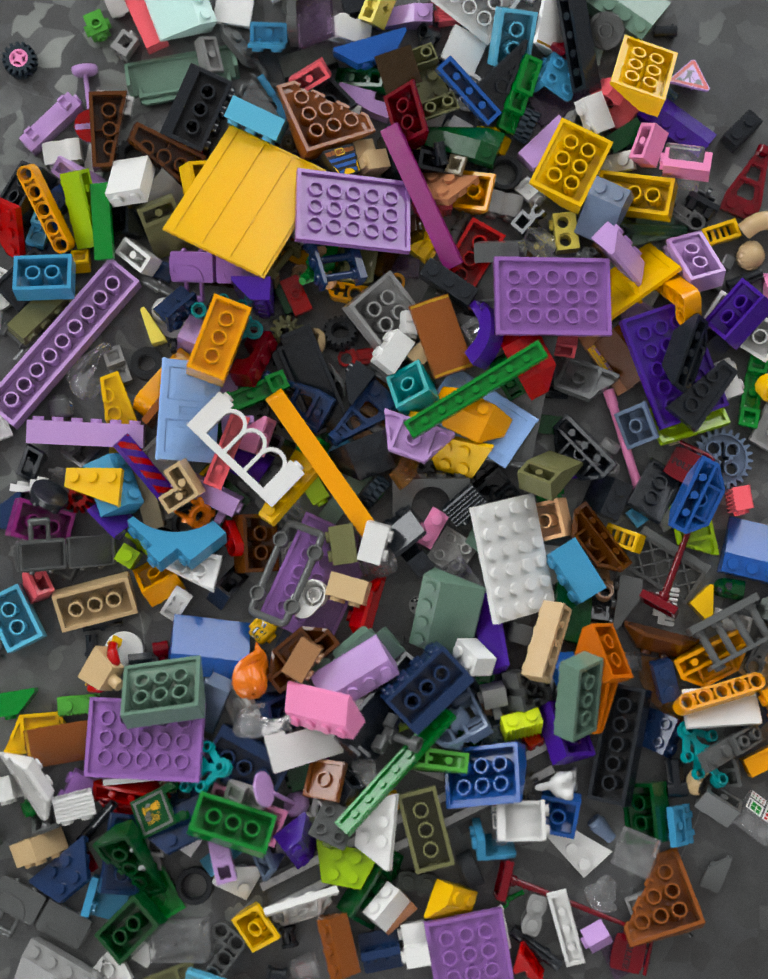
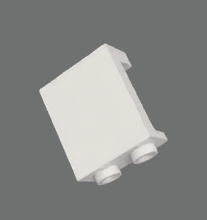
M545 800L496 805L497 842L546 841V837H550L549 824H546L545 816H549V805L545 804Z

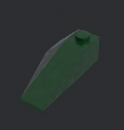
M428 127V137L426 143L422 146L432 149L434 147L433 143L444 141L445 145H447L445 148L448 155L451 153L468 158V162L493 170L505 133L483 127Z

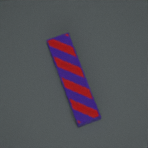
M128 433L113 445L157 499L173 489L168 480Z

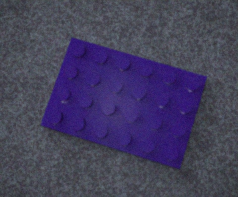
M671 303L619 321L659 430L682 423L665 409L666 406L683 393L671 384L662 367L663 358L673 331L680 326L676 319L675 305ZM707 347L695 382L714 367ZM725 392L712 411L729 405Z

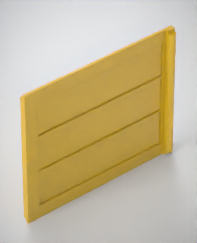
M229 126L162 230L265 279L295 230L297 168L326 170L235 126Z

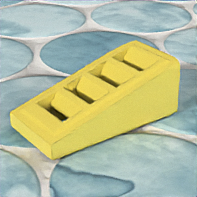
M142 307L140 311L151 344L157 347L168 343L147 309Z

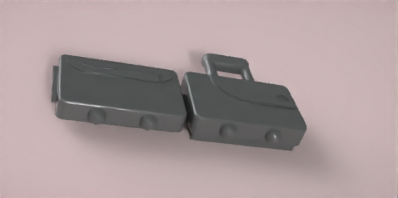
M48 517L28 519L29 540L16 541L15 547H13L16 571L18 573L29 572L30 575H34L35 572L48 571L52 574L55 570L66 569V563L68 568H79L81 571H84L86 567L103 569L104 566L116 564L114 559L116 556V540L110 534L67 537L65 544L64 538H51L50 519ZM45 525L46 539H34L33 526Z
M4 875L0 879V921L5 912L16 918L11 929L0 925V934L11 938L20 920L28 925H33L37 919L36 929L76 950L81 945H84L93 928L91 927L93 924L91 918L81 916L82 911L78 912L68 907L66 902L58 903L50 899L47 903V895L38 891L36 887L32 888L21 882V879L18 877L13 878L9 875Z

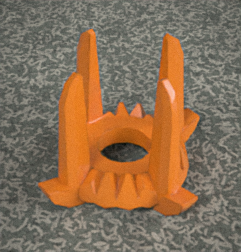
M201 496L189 501L193 505L191 507L192 510H188V515L178 510L174 511L176 515L182 518V522L191 526L192 529L207 525L216 514V510H211V507L204 503ZM202 511V517L196 521L197 513Z

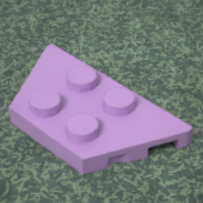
M386 408L384 410L389 452L425 464L455 437V432L436 426L418 438L413 439L403 423L411 417Z

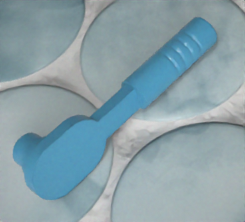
M261 74L257 79L277 105L279 117L287 121L281 101L264 74Z

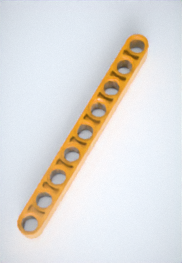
M280 388L265 399L351 523H353L360 536L363 537L366 522L368 520L374 521V519Z

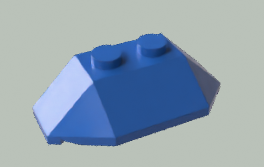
M406 27L334 47L333 57L356 70L371 69L373 65H376L374 56L400 47L406 35Z
M703 455L686 474L670 507L668 526L684 534L709 526L725 493L720 464Z

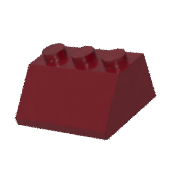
M412 79L385 95L384 101L391 125L396 122L399 123L411 151H414L426 143L429 129L415 80Z

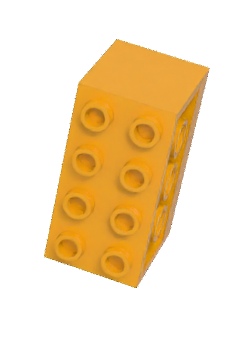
M214 293L186 365V374L223 388L249 321L252 307Z

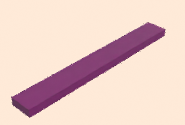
M396 122L380 131L442 265L450 270L462 264L463 260L401 127Z

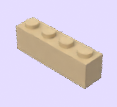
M543 600L542 606L539 609L537 623L533 628L531 643L528 645V653L522 665L521 674L531 681L551 684L572 613V609L566 604Z

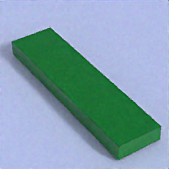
M108 182L90 184L94 259L96 261L115 259L112 205L105 195Z

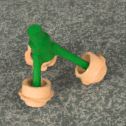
M325 246L317 247L320 257L326 254L327 248ZM301 264L300 266L296 265L293 267L291 276L297 274L300 284L304 285L314 282V271L309 265L307 267ZM332 271L325 272V274L332 273ZM337 280L328 282L325 289H333Z

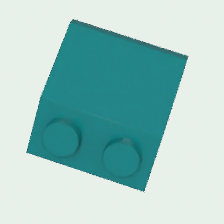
M419 359L396 371L395 374L386 377L396 409L406 416L409 415L410 411L417 412L439 400L435 384Z

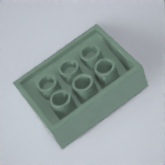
M586 0L588 14L595 16L603 11L614 12L624 22V35L642 41L646 39L671 4L667 0Z
M433 567L423 575L409 643L424 649L430 642L434 643L437 641L452 654L457 638H475L486 588Z
M201 655L124 666L120 717L127 729L205 718V691Z

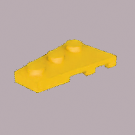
M66 468L64 487L120 508L124 470L122 468Z

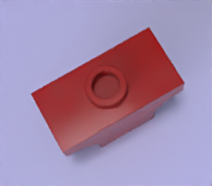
M297 274L280 281V285L295 317L313 310L302 284L299 283Z

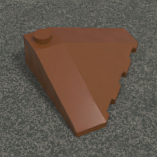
M290 81L276 86L295 146L300 157L306 161L318 158L323 151L353 143L376 131L368 114L362 111L360 114L349 110V105L338 100L336 103L325 99V94L314 89L309 92L301 88V83L297 81Z
M677 847L658 853L652 872H649L646 878L645 888L641 897L638 896L632 909L634 912L629 922L626 921L623 928L630 948L703 928L706 923Z

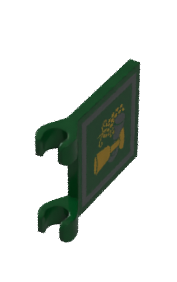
M169 781L162 787L130 802L143 840L190 818L189 811H180L175 814L167 793L179 789L177 781Z

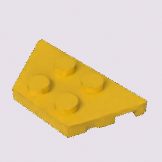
M455 436L432 457V461L436 470L452 474L460 473L465 475V477L473 478L494 448V445L484 442L476 443L470 439Z
M58 711L21 714L16 721L4 752L27 754L24 730L63 724L66 721L63 716L60 717L58 715Z

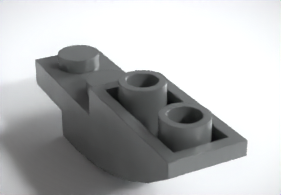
M749 725L713 743L697 756L705 773H708L735 756L745 753L765 739L758 725Z

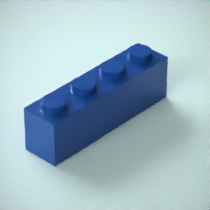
M451 55L434 70L485 127L490 125L502 113Z

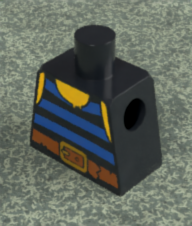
M353 143L323 151L315 160L318 166L327 172L358 175L361 172Z

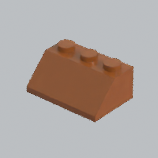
M347 913L320 915L317 919L318 931L330 978L345 979L360 973L361 969Z

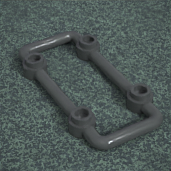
M288 520L283 525L282 530L273 536L275 546L258 585H254L250 589V597L252 598L248 606L250 615L275 626L285 627L290 623L292 616L299 613L301 609L299 600L315 562L321 560L324 555L322 546L325 541V534L321 530L295 520ZM292 527L318 538L315 545H311L307 549L309 559L292 598L287 599L284 603L285 615L283 619H279L257 610L256 607L258 602L266 598L265 586L281 549L287 547L290 542L288 533Z

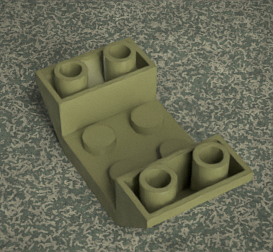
M432 42L413 48L422 82L417 83L416 86L426 121L460 109L454 92H449L446 83L434 71L438 67V56Z

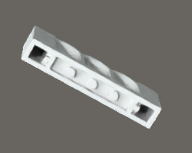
M219 391L187 426L267 504L273 507L305 474L302 471L304 467L297 460L294 462L290 460L287 463L286 456L278 448H266L267 441L264 434L258 429L247 428V421L243 413L232 409L234 404L231 402L234 399L228 393L222 394ZM235 414L242 419L243 428L222 449L207 433L224 416ZM255 433L262 439V449L242 468L227 452L244 435ZM265 453H277L282 459V468L263 488L247 471Z

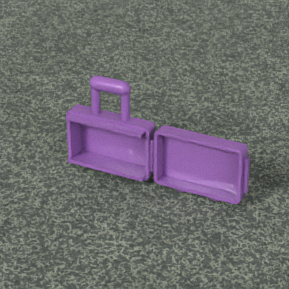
M182 248L181 250L170 252L169 268L171 281L184 282V288L188 292L189 282L199 283L200 296H197V302H205L204 283H214L217 281V283L232 284L231 276H257L201 248L198 251H187L186 248Z

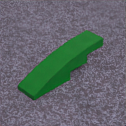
M525 54L515 80L511 84V90L506 97L502 113L499 115L496 124L498 130L514 135L519 118L524 115L528 98L533 95L543 63L542 60Z

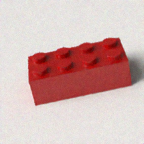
M472 217L456 244L463 263L450 269V271L477 288L492 262L475 263L474 243L479 241H504L506 235Z

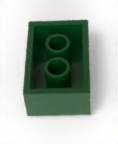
M141 891L133 895L94 936L120 966L129 961L169 920L148 895Z

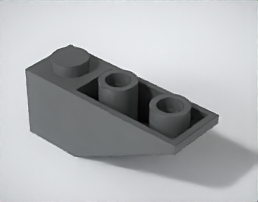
M621 575L614 579L615 598H612L610 603V610H613L612 618L609 617L608 623H613L616 631L640 600L639 595L642 592L643 579Z

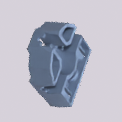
M470 685L451 703L452 706L447 708L457 718L451 724L452 729H447L434 744L442 750L461 752L464 750L462 747L464 742L468 743L471 741L475 744L494 733ZM469 706L471 707L472 711H473L474 714L476 715V716L473 717V718H472V717L470 716V714L465 710V709L468 708ZM459 730H464L466 733L459 738L456 736Z

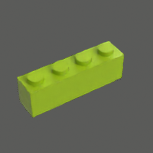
M89 168L59 174L77 249L94 247L90 196L92 179Z

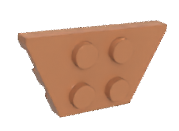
M422 172L437 205L450 206L459 197L467 193L466 188L472 184L478 185L480 183L478 176Z

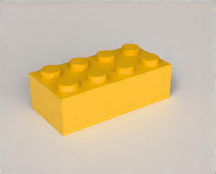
M600 170L599 177L632 191L634 199L625 217L671 222L678 189L675 178Z

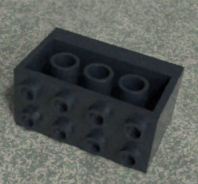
M191 63L160 133L205 156L206 154L209 155L213 148L212 140L214 137L217 138L220 133V122L226 119L224 114L233 95L236 96L233 82ZM204 111L203 114H201V115L198 114V112ZM193 128H197L194 132L190 131Z

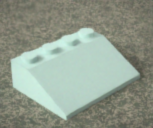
M144 0L160 42L208 33L213 30L217 23L209 0Z

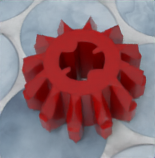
M69 490V504L66 509L71 510L73 508V513L77 514L80 510L84 514V507L89 509L91 507L89 502L95 503V500L90 499V496ZM76 496H83L82 500L78 501L75 499Z

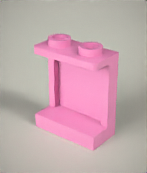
M666 147L665 153L661 152L659 170H663L662 176L702 182L709 181L713 152H705L703 163L670 159V147Z

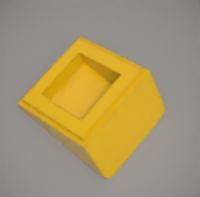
M90 249L71 250L76 264V273L91 272Z

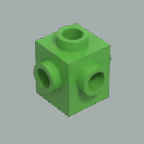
M100 9L83 15L87 25L84 26V30L88 38L92 37L94 43L97 41L103 42L111 36L109 31L112 28L108 17H103Z

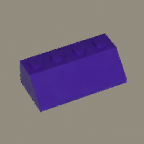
M667 98L658 117L641 111L636 116L640 123H657L669 134L665 144L688 161L697 162L717 135Z
M231 276L237 296L240 300H245L247 306L252 307L251 311L256 316L262 319H269L270 316H275L276 294L271 277L263 279L259 276Z
M485 592L475 638L497 658L491 674L494 675L505 672L510 664L502 623H492L487 593Z

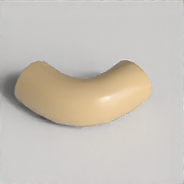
M768 211L754 213L738 224L747 238L750 239L762 230H768Z

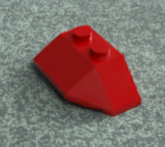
M503 336L501 347L507 358L539 340L549 358L519 375L518 378L531 401L549 392L556 363L542 337Z
M383 574L370 581L372 586L366 606L360 604L359 608L349 609L346 621H350L349 627L353 633L362 626H366L368 629L373 627L387 575Z
M102 778L95 780L93 783L94 801H98L103 807L113 799L118 803V806L113 811L114 813L134 814L130 802L161 786H159L158 781L104 786ZM167 793L169 800L171 802V795Z

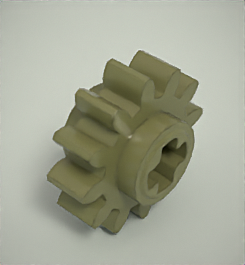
M289 314L286 318L284 315H281L279 320H273L276 326L271 327L270 330L275 331L273 336L277 338L276 342L278 344L281 343L279 337L285 334L286 328H289L290 332L304 326L303 324H297L299 318L292 320V315Z

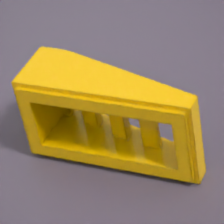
M736 218L701 229L711 246L733 241L742 236ZM726 227L729 228L731 235L728 234ZM721 228H722V230H723V233H724L725 237H723L722 234H721V231H720ZM714 230H716L719 239H716ZM707 232H710L713 241L710 242Z
M611 523L607 524L606 528L611 535L614 529H616L614 539L621 548L634 553H641L646 540L645 535ZM621 532H623L622 537H621V540H620V543H619L618 540H619L620 534H621ZM630 534V538H629L628 544L625 545V544H626V541H627V538H628V535Z

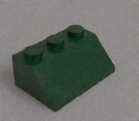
M666 781L635 782L631 807H623L627 843H662L670 841L666 807H669Z

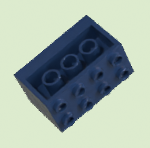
M437 641L434 643L430 642L424 648L425 652L420 657L418 655L414 657L406 670L402 669L399 671V675L395 677L396 679L391 684L387 683L381 689L382 693L379 695L416 735L425 729L475 681L450 652Z
M227 722L224 723L213 743L221 758H226L225 754L231 753L233 760H230L232 764L231 774L221 778L220 781L227 785L228 781L232 779L253 786L255 775L260 771H264L270 776L274 791L278 792L288 770L273 774L265 743ZM207 753L205 758L208 761V763H214L210 755ZM248 762L250 769L244 770L242 763Z

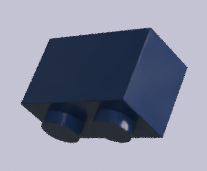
M668 657L649 661L657 699L662 704L675 701L680 697V691L673 662Z

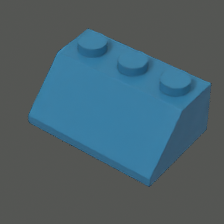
M119 453L104 455L83 466V468H122L124 470L120 508L94 498L101 517L133 514L144 503L132 468Z
M576 537L546 555L548 566L555 571L558 582L561 586L565 587L569 600L575 603V605L584 602L607 588Z

